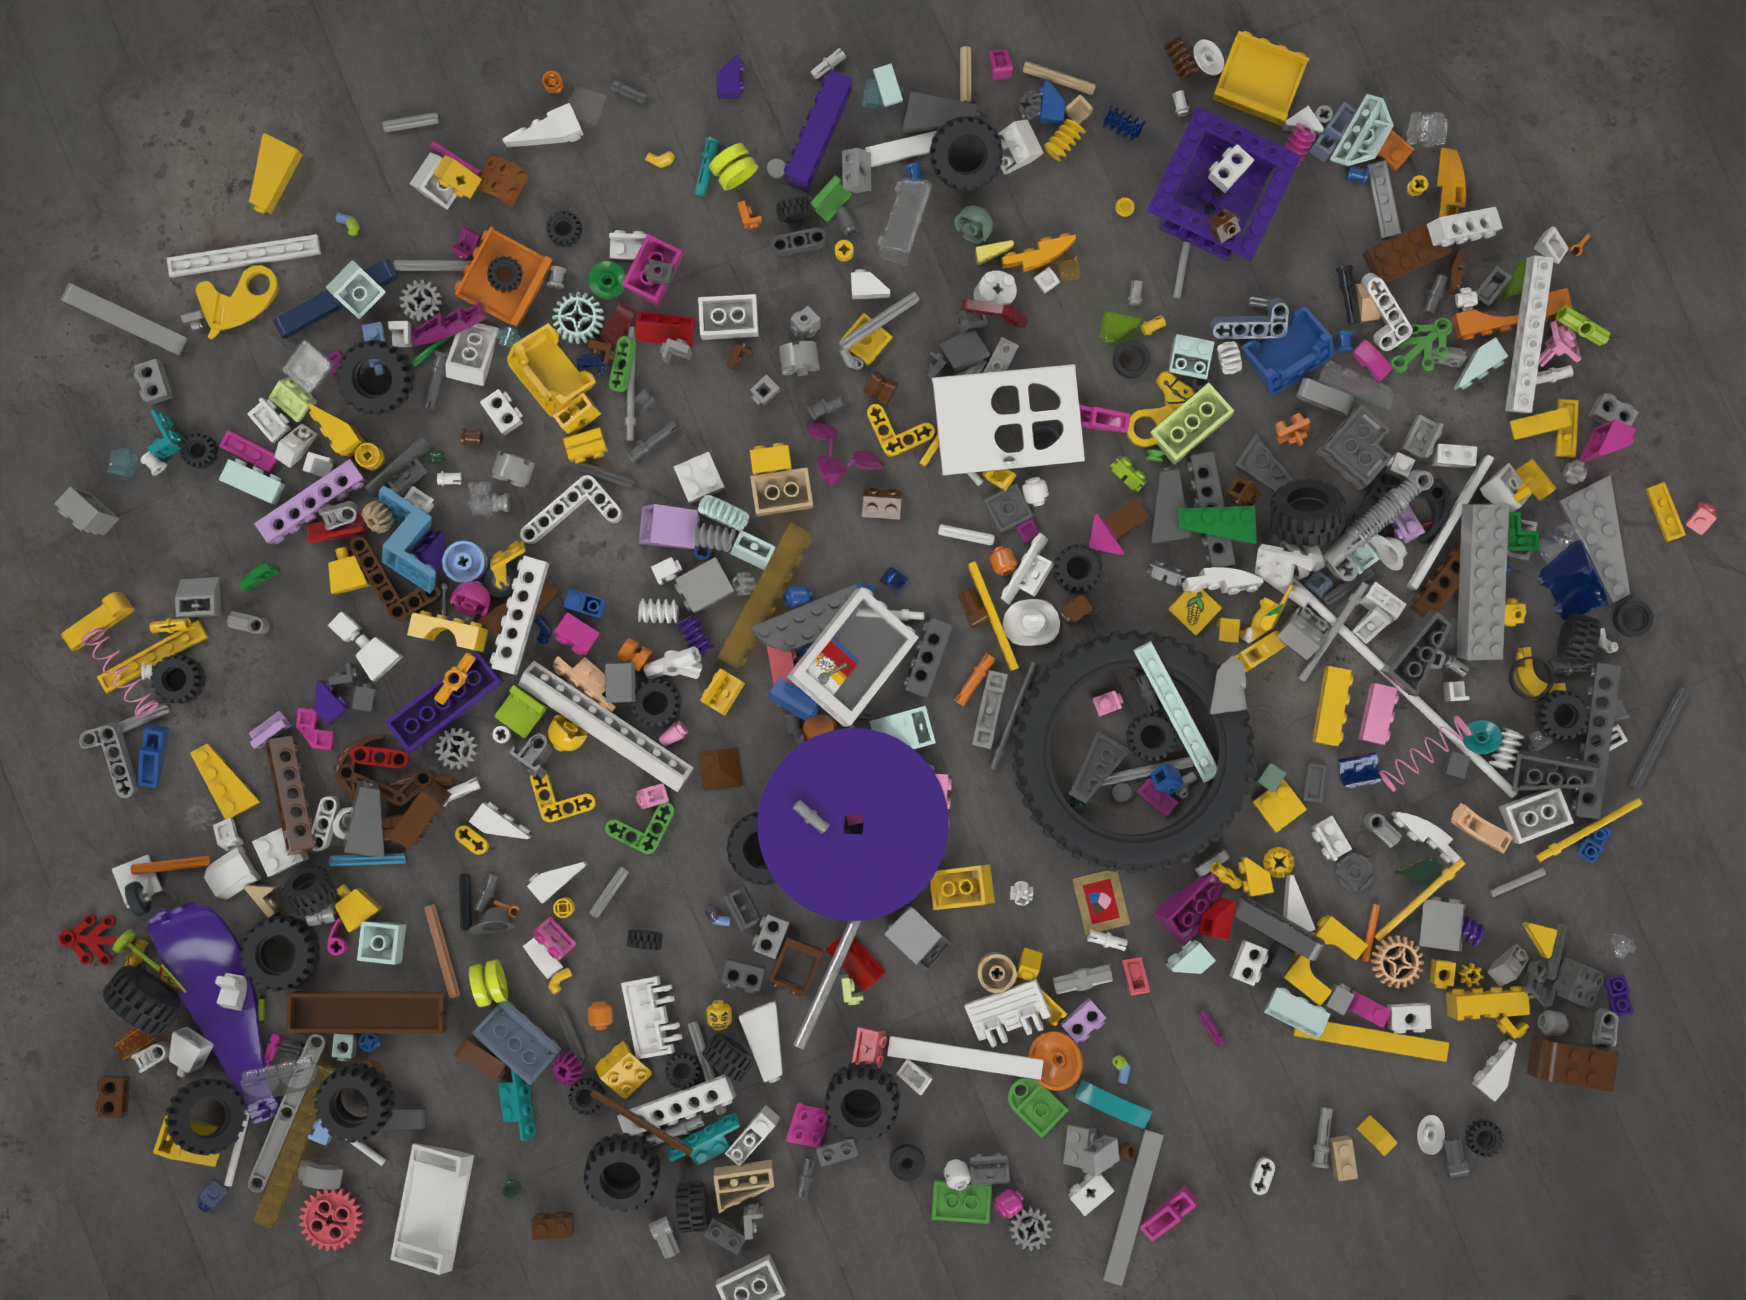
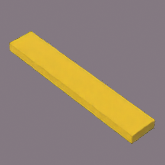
M976 561L969 563V571L1009 669L1011 671L1018 669V664Z
M197 620L191 624L190 629L177 631L106 672L118 671L130 665L116 679L115 685L120 687L141 675L142 663H145V665L152 663L153 669L157 666L156 663L158 661H163L162 658L178 655L207 639L209 636L201 622ZM120 672L113 674L102 673L97 676L105 693H110L117 689L113 684Z

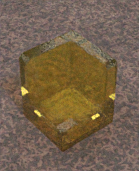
M1074 256L1072 260L1057 262L1060 282L1079 279L1081 272L1078 256Z

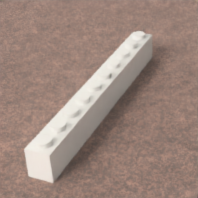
M533 661L524 671L518 686L676 792L686 782L693 767L537 662Z

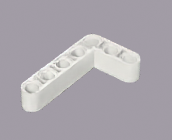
M585 475L521 529L520 537L528 544L537 543L587 499L611 523H618L623 517V512L592 476ZM587 480H591L593 482L592 488L584 489V483ZM572 493H578V499L575 502H570L569 500ZM599 495H605L606 499L602 504H597L596 498ZM558 505H563V513L557 515L555 508ZM612 509H617L618 515L615 518H609V511ZM547 517L549 519L548 526L541 527V520ZM529 530H533L535 533L531 540L526 538V533Z

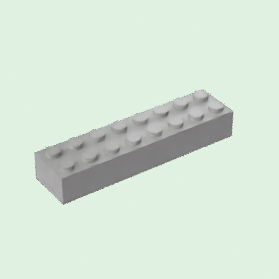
M1462 504L1456 658L1464 660L1503 659L1509 505Z

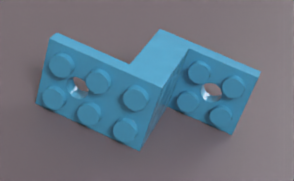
M383 485L379 490L378 501L380 503L383 502L386 507H389L394 519L401 524L384 543L382 562L430 594L435 588L436 572L432 566L423 564L412 553L414 548L421 544L425 539L424 537L430 532L432 517L427 511L420 510L414 506L410 500L400 497L394 489H388Z

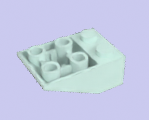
M926 706L870 721L872 730L893 736L909 745L912 749L936 743Z

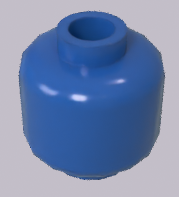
M803 584L789 586L786 592L783 593L784 604L790 610L806 605L813 600L812 591L808 590Z

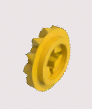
M1282 847L1270 849L1263 859L1265 870L1275 878L1287 876L1295 866L1294 857L1290 851ZM1273 857L1277 859L1283 858L1282 863L1285 868L1281 866L1275 868L1276 862Z

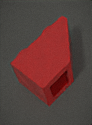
M1220 898L1202 915L1199 934L1229 940L1236 902Z

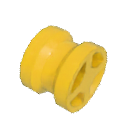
M848 240L837 242L835 245L836 258L841 262H847L852 259L854 254L852 243Z

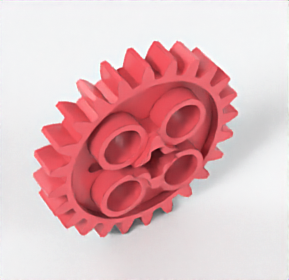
M344 1188L337 1192V1189H332L331 1191L330 1189H324V1192L319 1189L317 1190V1195L312 1193L310 1195L311 1200L307 1199L304 1202L307 1206H303L300 1209L305 1212L299 1216V1218L304 1219L299 1226H305L301 1233H308L305 1240L307 1241L312 1238V1246L318 1243V1249L320 1250L323 1246H326V1251H329L331 1247H333L334 1251H337L339 1245L343 1249L346 1247V1242L351 1244L353 1242L352 1238L358 1236L356 1231L362 1229L358 1224L364 1221V1219L359 1218L364 1213L363 1211H358L361 1203H354L357 1197L351 1199V1191L344 1194ZM322 1202L329 1204V1210H325L322 1207ZM340 1209H345L348 1213V1216H342L340 1214ZM316 1220L322 1223L323 1227L321 1229L316 1227ZM333 1228H339L341 1235H336Z

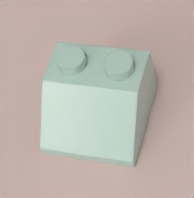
M353 260L326 286L327 290L358 319L385 293Z
M361 921L357 960L393 965L402 963L406 924Z

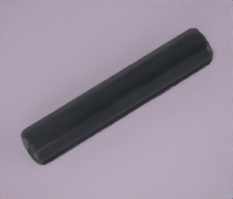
M463 873L459 875L460 929L468 931L472 927L470 874Z

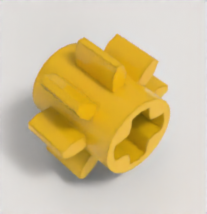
M1470 963L1469 967L1462 964L1463 969L1461 972H1457L1461 975L1459 981L1461 983L1467 981V987H1471L1472 983L1479 986L1478 981L1480 978H1484L1479 973L1481 971L1480 967L1474 969V963ZM1468 973H1473V977H1467Z

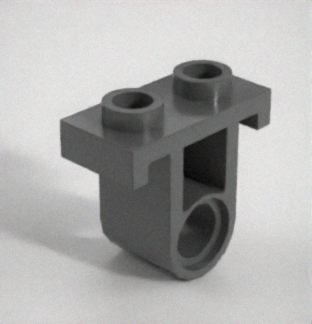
M535 734L520 752L512 747L508 753L513 757L511 761L517 766L521 767L523 765L527 768L525 771L531 776L535 777L537 775L543 779L547 772L541 766L553 752V745L544 735Z

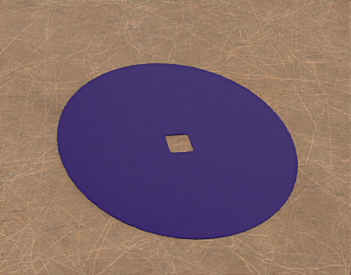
M845 728L825 732L812 737L792 750L781 761L768 780L758 813V837L762 856L768 870L780 888L791 899L809 911L824 917L843 921H861L878 918L898 910L913 900L927 886L936 873L945 852L949 831V817L945 795L940 782L928 763L914 749L901 740L886 733L863 728ZM801 799L809 808L815 809L817 815L830 824L824 833L821 834L810 823L807 824L804 821L805 819L792 809L798 800ZM846 814L864 816L863 833L861 835L844 833Z

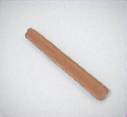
M431 904L424 907L449 998H455L460 995L458 983L436 905Z

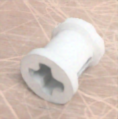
M150 452L144 454L140 460L142 464L147 465L153 476L161 473L167 466L165 462H161L157 456L150 454Z

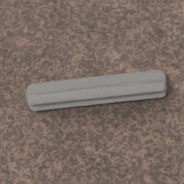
M434 112L383 121V129L385 132L438 124L439 116Z
M620 867L600 895L589 912L593 917L598 918L618 890L629 873L626 868Z

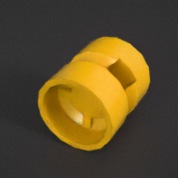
M363 443L355 451V460L367 470L376 471L385 464V453L374 444Z

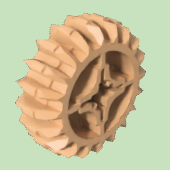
M1395 935L1394 940L1391 936H1388V943L1382 939L1380 942L1383 946L1376 945L1375 948L1379 951L1377 953L1372 952L1376 959L1370 960L1371 963L1376 964L1371 968L1373 971H1378L1375 977H1381L1380 982L1383 984L1387 982L1389 987L1394 984L1395 988H1399L1400 983L1403 987H1407V981L1413 984L1414 980L1412 977L1418 979L1419 975L1416 972L1423 971L1419 964H1424V961L1418 959L1423 954L1416 953L1420 949L1419 946L1413 947L1414 941H1408L1407 937L1400 939L1398 935ZM1399 946L1392 955H1386L1388 950ZM1405 948L1410 954L1411 963H1408L1405 959ZM1390 959H1393V960L1398 959V960H1400V962L1405 963V965H1403V964H1399V965H1398V964L1394 963L1393 961H1391ZM1383 960L1389 963V975L1384 969ZM1402 969H1409L1404 975L1396 977Z

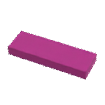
M227 430L219 445L224 450L269 473H272L278 462V459L274 457V453Z

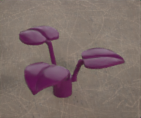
M823 422L807 423V431L812 437L819 440L828 439L829 455H819L816 460L817 467L828 484L837 485L841 475L847 472L852 463H856L858 467L863 469L885 468L878 457L867 451L854 452V458L847 465L833 458L832 438L838 437L837 430Z

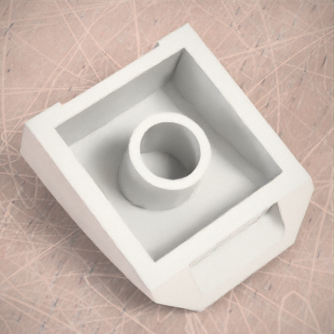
M242 846L231 850L206 868L204 878L215 897L228 900L243 891L246 886L252 885L261 879L246 856Z

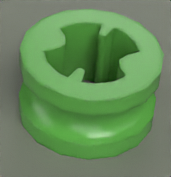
M1147 450L1149 454L1146 457L1147 461L1163 462L1161 456L1164 455V452Z

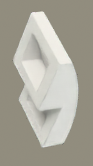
M534 938L523 946L547 979L563 968L560 961L552 958L547 952L548 949L543 944L540 945Z

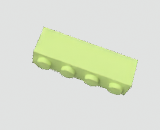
M1208 383L1150 433L1161 451L1175 465L1233 415L1234 410L1213 386Z

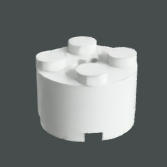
M1002 271L987 272L974 290V300L1010 305L1015 299L1017 292L1013 276Z

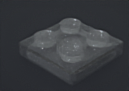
M304 340L282 371L309 394H314L335 364L310 342Z

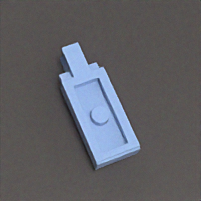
M381 322L362 325L365 341L382 340L385 342ZM379 359L368 360L370 367L375 368V373L378 377L386 375L384 367L386 364Z

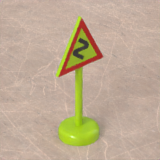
M128 929L115 942L112 947L114 952L121 953L128 947L159 972L158 980L184 993L186 992L163 964L161 966L157 965L131 944L136 937L133 929Z

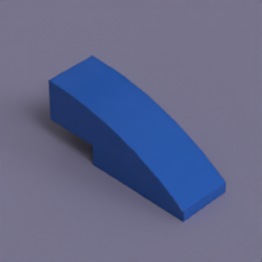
M149 724L143 729V746L139 750L137 786L158 788L166 752L168 727Z

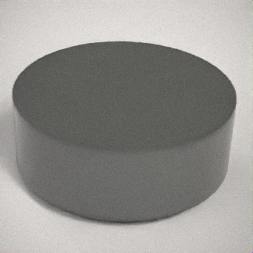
M1120 782L1113 786L1111 793L1115 800L1124 802L1130 798L1131 788L1128 784Z

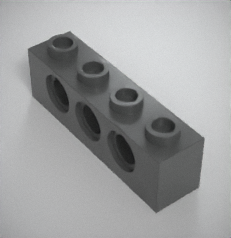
M931 618L930 622H925L923 628L925 636L923 640L919 639L916 650H919L917 658L913 657L910 668L913 670L911 676H906L903 685L907 687L905 691L928 698L953 625ZM931 634L937 635L939 637L938 644H930L928 637ZM923 653H931L933 660L930 663H925L922 660ZM923 670L926 673L924 681L916 679L915 674L917 671Z

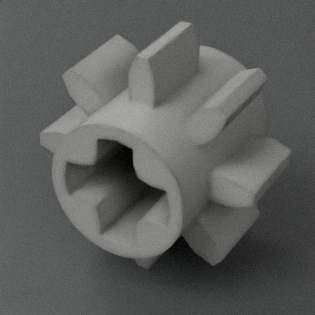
M1575 460L1572 463L1568 462L1563 471V476L1567 477L1566 482L1575 485L1578 481H1584L1588 471L1587 468L1583 467L1584 462Z
M750 572L737 573V576L734 577L732 587L735 591H738V595H751V591L755 590L756 580L754 577H750Z

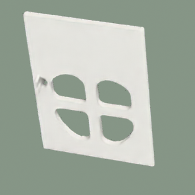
M1075 364L932 378L942 475L1085 461ZM1036 383L1053 390L1059 396V408L1048 411H1031L1028 386ZM1002 386H1015L1017 388L1020 408L1018 413L1000 415L993 410L991 398L997 388ZM1059 420L1063 426V432L1059 439L1050 447L1037 450L1033 443L1032 424L1038 421ZM1008 424H1019L1021 426L1023 437L1022 451L1006 453L997 446L994 435L999 426Z

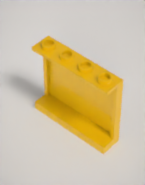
M1239 31L1211 100L1282 127L1287 119L1289 108L1310 58L1306 57L1302 52L1290 51L1286 46L1274 45L1268 39L1256 38L1247 31Z

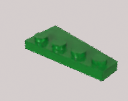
M1255 506L1177 509L1178 529L1253 545L1257 544Z

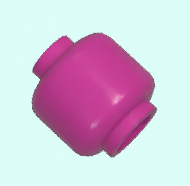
M1006 1189L995 1198L996 1204L994 1207L1002 1218L1010 1219L1023 1209L1021 1201L1024 1199L1017 1190L1014 1192L1011 1189Z

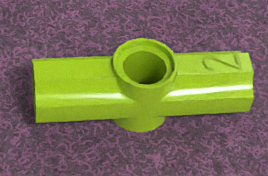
M1567 305L1560 307L1557 311L1556 320L1576 331L1580 336L1589 339L1599 346L1606 344L1609 340L1610 332L1590 320L1584 314H1580Z

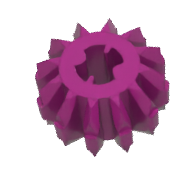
M572 1051L562 1052L552 1061L553 1065L550 1068L554 1071L552 1076H556L557 1082H562L563 1086L573 1085L583 1076L582 1072L585 1069L581 1066L583 1061L578 1060V1055L573 1056Z

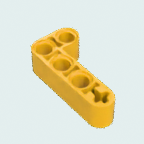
M113 592L102 599L103 605L61 634L71 651H76L85 646L82 643V638L90 631L99 627L104 628L106 631L135 610L124 593ZM98 631V632L94 633L93 635H91L90 637H88L85 641H88V640L94 638V637L97 636L101 631Z

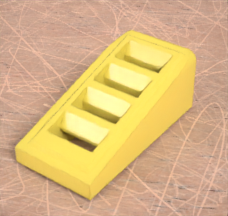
M1010 240L976 247L977 265H981L1013 249L1014 242Z

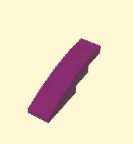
M479 301L466 311L459 307L447 316L439 312L411 331L412 345L419 346L435 342L476 325L486 319L485 305Z

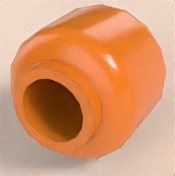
M999 546L993 550L989 558L994 572L1002 576L1013 573L1017 566V560L1010 548Z
M607 1001L592 1002V1005L587 1008L588 1024L594 1026L595 1030L607 1029V1025L612 1024L613 1009L610 1004H607Z

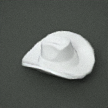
M1028 599L1018 601L1008 608L1004 614L1002 626L1006 637L1014 644L1042 645L1054 641L1059 633L1060 620L1058 612L1052 604L1044 600Z

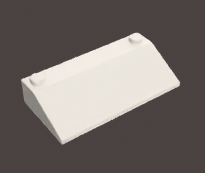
M416 1143L412 1145L391 1260L438 1275L452 1271L474 1155L458 1150Z

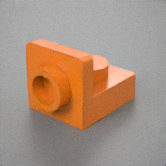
M745 200L737 203L744 229L749 228V230L760 227V224H763L761 216L750 218L753 217L750 205L746 206Z

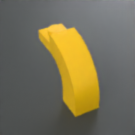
M1531 647L1517 648L1518 652H1516L1515 657L1516 661L1524 657H1531ZM1532 659L1524 660L1515 670L1514 680L1521 691L1527 696H1537L1546 689L1548 683L1541 681L1536 676L1533 670ZM1565 683L1553 684L1550 693L1554 690L1566 691Z

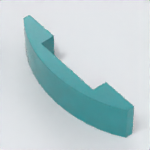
M1083 1079L1074 1098L1100 1111L1143 1129L1146 1128L1153 1112L1141 1105L1107 1092Z

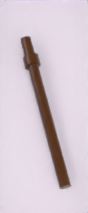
M593 1089L590 1093V1096L668 1143V1146L672 1149H678L688 1156L691 1155L693 1149L680 1142L681 1139L678 1137L670 1136L599 1091Z

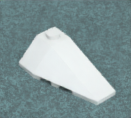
M570 103L546 113L547 118L532 121L528 129L523 127L504 137L503 142L506 147L574 142L579 140L580 136L584 134Z

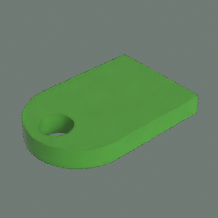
M1021 1077L1015 1080L1009 1088L1008 1101L1011 1108L1041 1138L1069 1111L1047 1088L1041 1086L1033 1078ZM1017 1085H1024L1026 1087L1024 1094L1018 1095L1015 1093Z

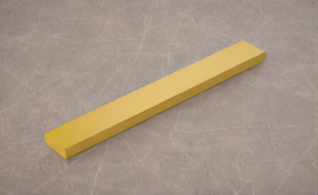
M1328 1021L1322 1035L1318 1039L1296 1028L1293 1029V1036L1447 1062L1449 1042Z

